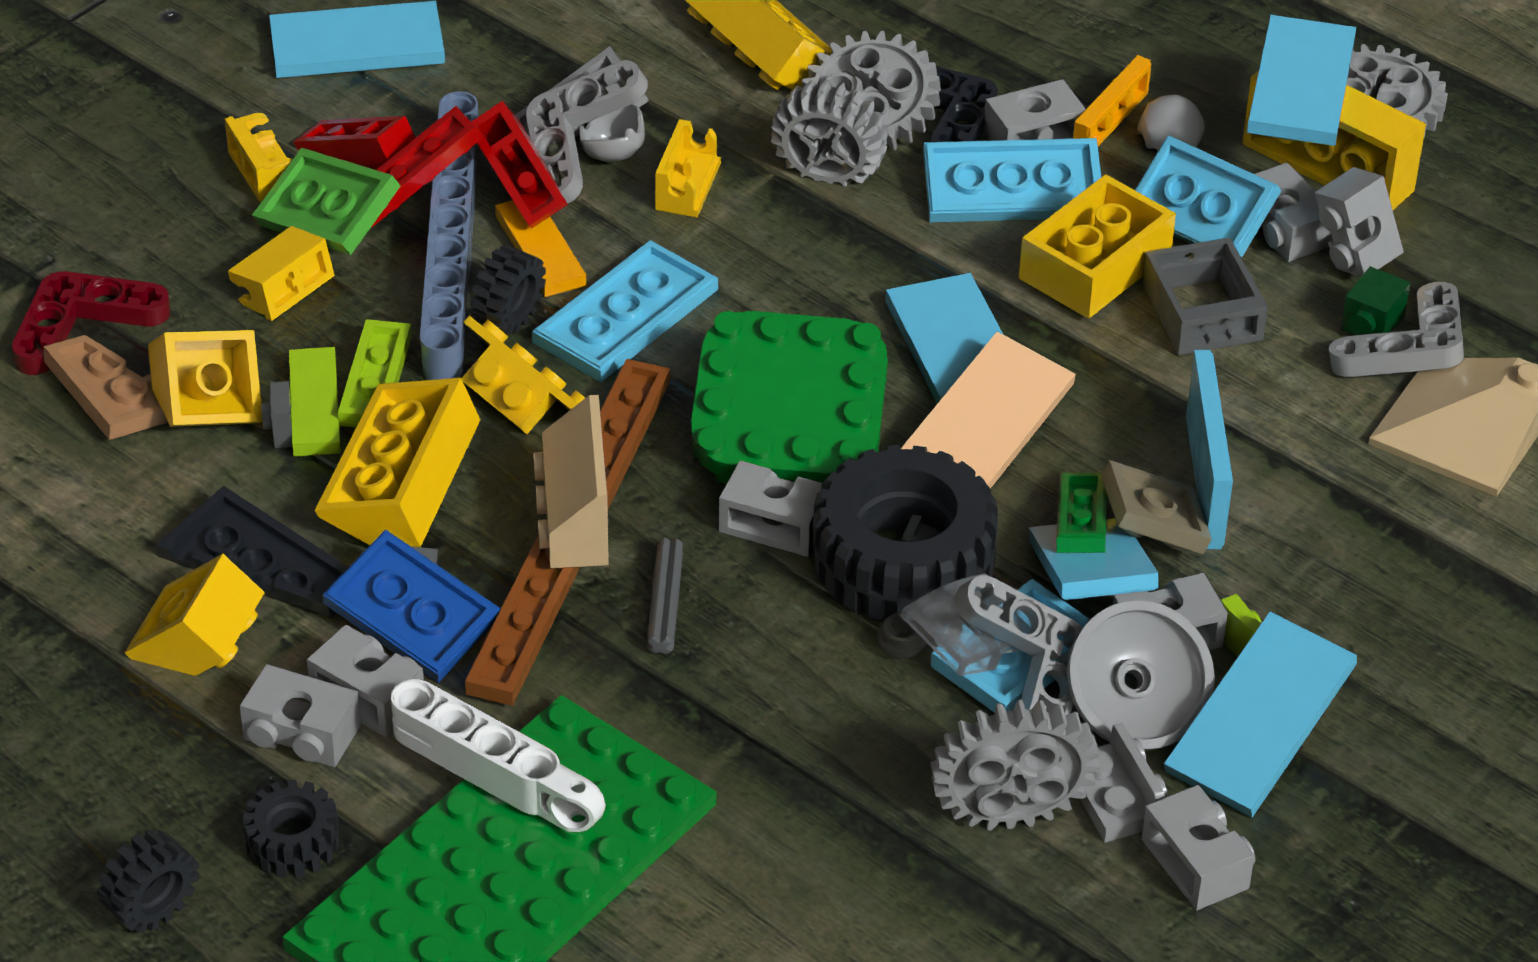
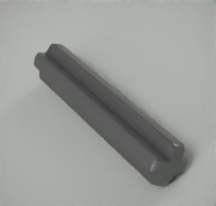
M664 537L657 543L647 635V648L653 654L661 652L667 655L674 649L683 559V543L677 538L670 540Z

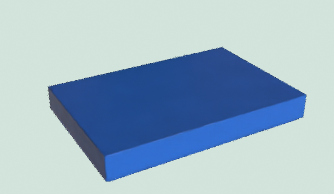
M386 529L323 594V604L366 634L374 637L393 653L413 659L423 668V674L438 684L488 631L500 612V608Z

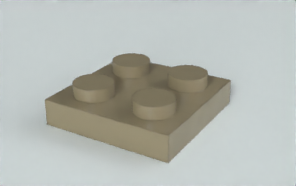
M1109 460L1101 476L1118 527L1135 537L1145 535L1163 541L1167 546L1178 551L1188 549L1204 554L1212 538L1193 487Z

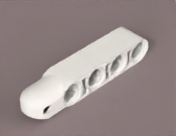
M420 679L406 680L396 685L391 692L393 733L396 740L402 745L515 808L531 815H539L567 832L586 831L603 816L606 804L600 789L589 779L560 764L557 754L546 746L429 682ZM583 815L586 819L582 822H574L572 817Z

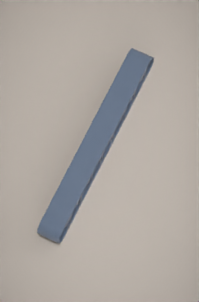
M457 91L448 93L439 102L438 120L455 106L470 121L479 117L477 98L468 92ZM478 143L436 175L432 183L420 328L422 373L427 380L459 378L463 372L466 325L463 322L467 318L479 153Z

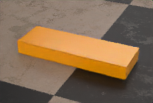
M1137 55L1076 119L1074 122L1073 139L1097 138L1098 147L1148 94L1151 60Z
M513 200L495 205L496 218L514 248L536 256L544 262L542 266L545 267L546 274L542 278L546 279L545 287L540 288L544 297L586 286L585 271L551 217L531 229Z

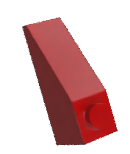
M501 101L471 121L483 136L477 142L531 229L568 205L539 151L519 119L504 101Z
M406 116L321 120L293 142L298 150L301 148L377 170L416 137Z

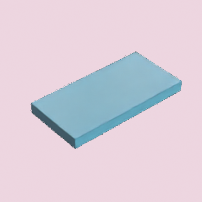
M436 1L269 15L276 78L445 63V52Z
M1271 15L1247 133L1335 146L1356 27Z
M1097 138L924 142L923 146L929 223L1047 219L1101 178Z
M649 240L532 331V343L601 383L623 366L626 359H632L718 290V277Z
M971 273L886 289L885 302L938 404L996 332L1003 333Z
M1194 350L1186 422L1198 502L1212 538L1207 549H1222L1225 543L1233 478L1214 356L1211 350Z
M1269 612L1165 761V772L1193 787L1199 785L1206 794L1252 818L1357 665V655Z

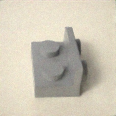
M1120 723L1112 726L1110 744L1097 747L1100 755L1097 757L1100 770L1093 772L1096 783L1091 786H1083L1086 797L1080 799L1104 843L1143 832L1146 806L1168 797L1166 785L1159 774L1154 775L1146 762V755L1141 742L1137 738L1132 739L1125 725Z

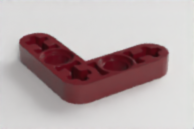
M68 271L51 273L42 280L13 340L12 351L17 370L27 375H39L49 371V367L44 363V346L67 340L77 317L144 327L160 325L170 317L169 293L165 287L156 283ZM101 296L117 297L109 302L95 301L96 298ZM55 297H59L60 303L56 302ZM47 319H56L59 321L57 324L51 326L38 325L40 321ZM36 343L41 344V349H37Z

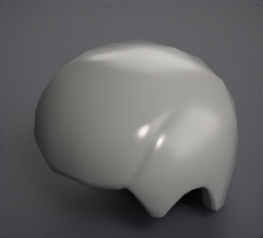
M1180 95L1160 96L1148 103L1137 127V135H1143L1146 147L1156 150L1160 149L1167 135L1196 147L1205 132L1204 120L1198 108L1189 99Z
M630 104L587 122L585 129L583 125H580L579 136L583 151L593 159L608 163L630 158L643 145L645 140V125L642 111L637 105Z

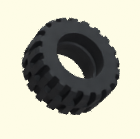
M900 445L886 446L885 451L876 452L874 449L862 452L856 461L852 458L848 459L836 468V473L832 472L821 484V491L816 494L813 520V560L815 561L814 569L818 579L825 584V589L837 601L844 599L843 605L856 614L863 611L868 613L869 619L882 623L885 618L896 620V625H910L911 620H922L923 624L937 621L941 614L946 613L949 617L957 613L955 595L959 587L977 576L987 575L992 577L996 558L998 507L996 499L991 495L990 487L980 475L975 477V470L965 462L956 463L952 455L940 450L937 454L927 452V447L913 445V449H900ZM913 514L922 516L923 524L929 525L940 532V534L932 538L914 542L890 540L875 534V532L887 528L907 527ZM978 591L974 595L979 597L981 593Z

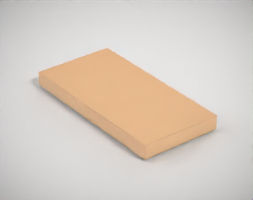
M996 332L901 449H913V445L927 447V452L937 454L940 450L952 455L954 462L959 463L963 461L972 467L976 472L975 477L980 475L991 489L1073 386L1076 374L1007 336Z

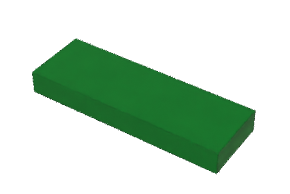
M1102 473L1060 474L1056 536L1057 553H1106L1108 494L1101 476Z

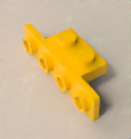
M471 316L464 320L463 323L489 347L461 378L462 381L525 434L532 430L555 401H558L570 411L585 399L576 390L571 396L562 391L567 384L548 367H545L541 372L536 370L533 365L537 362V359L521 345L516 343L511 349L505 345L504 342L508 336L488 319L483 325L479 324Z

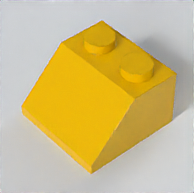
M254 330L166 332L148 344L152 390L170 427L263 422Z
M221 554L164 587L126 649L125 654L131 660L197 676L214 666L220 669L237 653L238 646L235 643L240 634L245 632L256 620L258 613L255 611V608L265 592L229 558Z

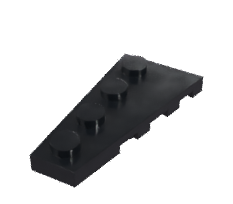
M225 486L221 487L156 544L160 558L191 569H196L217 556L224 554L265 592V595L330 618L336 612L323 604V594L349 568Z

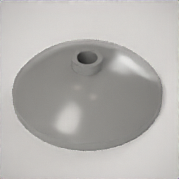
M1133 600L1121 602L1107 607L1092 617L1077 634L1069 653L1067 665V680L1072 701L1080 716L1085 722H1088L1090 728L1103 739L1110 742L1112 726L1123 723L1132 739L1137 738L1144 750L1160 749L1181 740L1214 692L1215 676L1213 661L1207 644L1199 631L1177 611L1151 601ZM1126 673L1136 677V689H1130L1125 684L1124 676Z

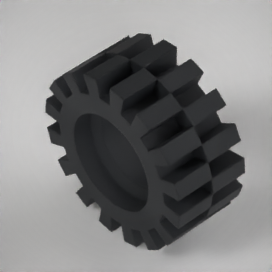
M502 245L500 250L496 248L492 252V259L487 257L483 263L485 270H479L476 278L480 280L478 285H473L472 293L476 294V296L471 299L470 306L474 308L471 313L473 317H476L475 320L485 323L488 319L501 331L512 334L513 332H519L521 325L525 326L529 322V314L534 315L537 309L534 306L536 300L540 301L542 293H539V290L545 287L546 279L542 277L546 274V269L542 266L544 262L538 257L509 245Z
M288 780V788L281 789L278 781L270 784L271 793L268 794L263 789L256 792V801L249 799L246 804L247 813L243 812L247 853H250V859L254 865L261 862V870L268 874L276 867L277 877L286 878L288 870H295L296 878L304 876L305 867L309 866L313 873L320 870V859L327 864L333 859V851H337L339 847L338 816L336 804L333 798L328 799V792L321 787L315 792L314 783L305 781L303 788H297V780ZM292 822L310 826L305 831L293 835H283L273 831L283 824Z
M148 830L145 832L144 839L137 834L131 838L132 845L129 848L123 844L116 850L120 854L117 860L110 858L105 865L110 871L108 873H101L98 880L103 885L97 888V895L101 898L99 900L101 904L131 931L136 930L138 933H144L146 927L151 931L159 928L160 919L165 923L173 918L171 912L175 908L181 911L186 905L182 901L184 896H192L195 888L190 884L197 882L199 879V873L195 871L199 868L198 862L194 859L195 857L162 830H158L157 833L154 830Z

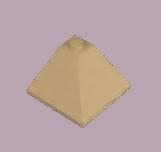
M1463 358L1460 364L1451 368L1418 371L1372 433L1368 445L1497 497L1538 437V364L1521 358Z

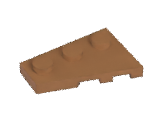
M86 335L44 346V363L109 440L168 423L152 390L150 374L141 377L126 368V360Z

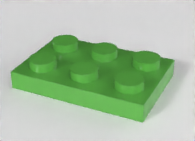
M301 148L252 216L262 227L282 233L290 226L325 238L328 248L351 255L379 215L387 207L392 197L400 188V184L393 175Z

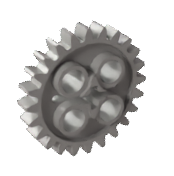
M863 31L861 41L855 42L850 35H847L845 40L846 46L841 48L838 44L832 42L830 43L832 53L830 56L820 52L817 54L819 66L808 65L809 78L802 80L803 88L810 80L820 87L828 79L832 87L836 88L845 83L846 90L851 93L861 89V99L863 101L874 100V112L884 113L883 125L888 127V137L886 140L893 150H897L896 139L901 137L909 143L913 142L911 130L914 129L924 133L926 131L924 119H935L934 107L940 106L939 92L941 91L935 62H929L926 50L917 52V45L914 40L903 46L901 34H897L891 41H886L885 32L880 31L876 40H870L867 31Z
M1361 44L1360 52L1352 51L1346 85L1426 123L1425 132L1426 130H1436L1437 122H1442L1448 96V93L1445 92L1446 82L1439 81V71H1429L1430 63L1428 61L1416 64V54L1414 53L1405 58L1400 56V48L1394 49L1391 53H1386L1383 45H1378L1376 51H1370L1365 44ZM1386 76L1385 83L1380 86L1378 92L1379 83L1382 77Z
M1018 700L1011 711H1006L1001 703L996 704L995 714L991 716L986 715L980 710L976 711V723L971 724L960 720L958 722L960 734L945 733L943 735L946 746L935 747L936 760L930 762L935 795L940 798L943 810L951 808L955 820L967 816L968 825L971 827L984 819L987 830H992L999 822H1006L1007 829H1012L1019 820H1024L1029 827H1033L1035 817L1039 815L1050 821L1053 820L1052 810L1056 807L1066 811L1072 809L1070 797L1076 799H1084L1086 797L1083 786L1095 785L1093 772L1100 770L1097 758L1100 755L1095 736L1091 734L1088 722L1080 723L1077 712L1065 716L1063 705L1060 704L1046 712L1044 701L1039 700L1031 710L1025 709L1023 700Z

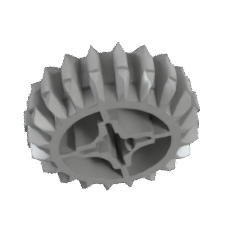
M826 79L819 87L810 80L804 88L796 86L789 95H786L781 100L772 119L773 124L771 128L773 131L771 142L777 145L776 156L786 158L785 169L796 168L799 170L801 178L808 176L813 178L814 181H824L828 184L840 182L845 187L852 180L862 184L869 177V174L873 175L874 171L879 168L887 150L888 127L883 125L884 113L874 112V100L863 101L861 99V89L851 93L846 90L845 83L836 88L832 87L829 80Z

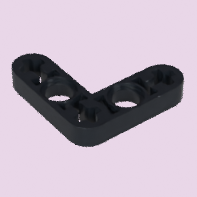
M936 66L940 86L947 87V89L939 92L940 106L934 107L945 110V113L932 134L931 142H952V140L955 142L979 141L984 131L986 99L997 96L998 89L996 84L982 77ZM966 120L974 124L961 125L955 123V121Z

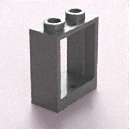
M1230 237L1145 252L1142 287L1177 355L1194 353V350H1212L1263 341L1268 306ZM1191 253L1190 256L1184 257L1186 254ZM1219 280L1230 301L1182 309L1172 288Z

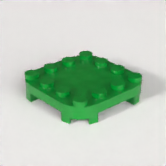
M724 311L719 313L714 319V325L707 331L702 344L691 420L693 458L697 457L702 466L714 473L717 482L725 484L728 483L739 461L769 468L780 479L796 481L797 477L823 483L828 475L832 472L836 473V468L848 459L852 458L856 461L862 452L871 449L879 452L888 369L887 350L885 343L881 339L880 329L872 323H861L845 318L762 311Z

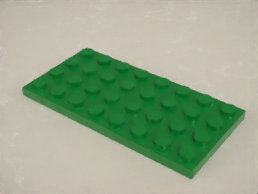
M560 695L519 732L551 749L557 754L560 764L589 779L600 789L604 796L606 807L603 816L591 828L582 832H567L539 815H531L515 808L464 779L282 937L284 951L300 962H547L716 806L717 791L568 698ZM583 815L572 817L574 822H582L586 819Z

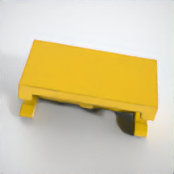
M254 113L236 119L233 116L224 118L228 153L258 201L262 202L293 158L286 157L275 140V134L272 130L259 131L256 134L250 132L254 126L264 125L269 122L264 113Z
M679 119L655 172V209L698 218L721 165V157L717 156V136L713 129L709 128L705 136L706 143H698L692 138L693 127L691 121Z
M290 226L228 270L230 281L239 287H245L250 293L238 298L240 303L253 311L265 315V319L273 321L335 276L326 239Z

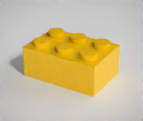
M1105 174L1022 237L1019 279L1090 319L1143 277L1145 252L1172 247L1176 213Z

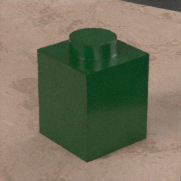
M1369 266L1346 295L1341 330L1355 336L1393 332L1405 316L1411 282Z

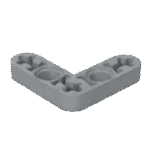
M623 60L551 89L535 97L528 105L526 118L530 139L539 151L567 203L575 200L583 188L573 128L635 103L641 99L648 88L646 76L637 64L632 61ZM596 91V95L591 103L585 106H578L580 98L585 93ZM547 112H549L550 123L553 125L552 127H549L544 121L548 117ZM563 141V146L558 153L553 156H546L547 148L552 143ZM557 170H560L561 173L565 176L561 180V186L559 175L556 172Z
M1432 282L1418 289L1417 302L1420 330L1347 336L1334 340L1329 346L1330 368L1332 372L1343 377H1357L1445 369L1460 364L1464 358V348L1456 286L1447 282Z
M980 575L960 586L955 595V604L957 611L965 621L1033 656L1021 697L1025 709L1031 710L1039 700H1042L1047 712L1060 704L1063 705L1065 716L1071 714L1073 701L1068 686L1067 665L1072 644L1082 626L1075 620L991 576ZM978 591L982 594L981 602L987 605L984 609L980 607V598L974 595ZM1015 610L1022 611L1029 618L1031 624L1029 634L1022 633L1015 626L1013 620ZM1062 635L1064 637L1063 642L1057 636ZM1063 645L1069 648L1067 652L1061 654ZM1045 674L1051 675L1058 682L1060 688L1058 699L1050 697L1045 692L1042 684Z

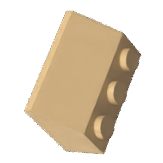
M588 395L542 432L543 452H533L535 481H544V485L536 486L537 515H547V519L538 520L539 549H549L550 568L609 565L607 487L599 395Z

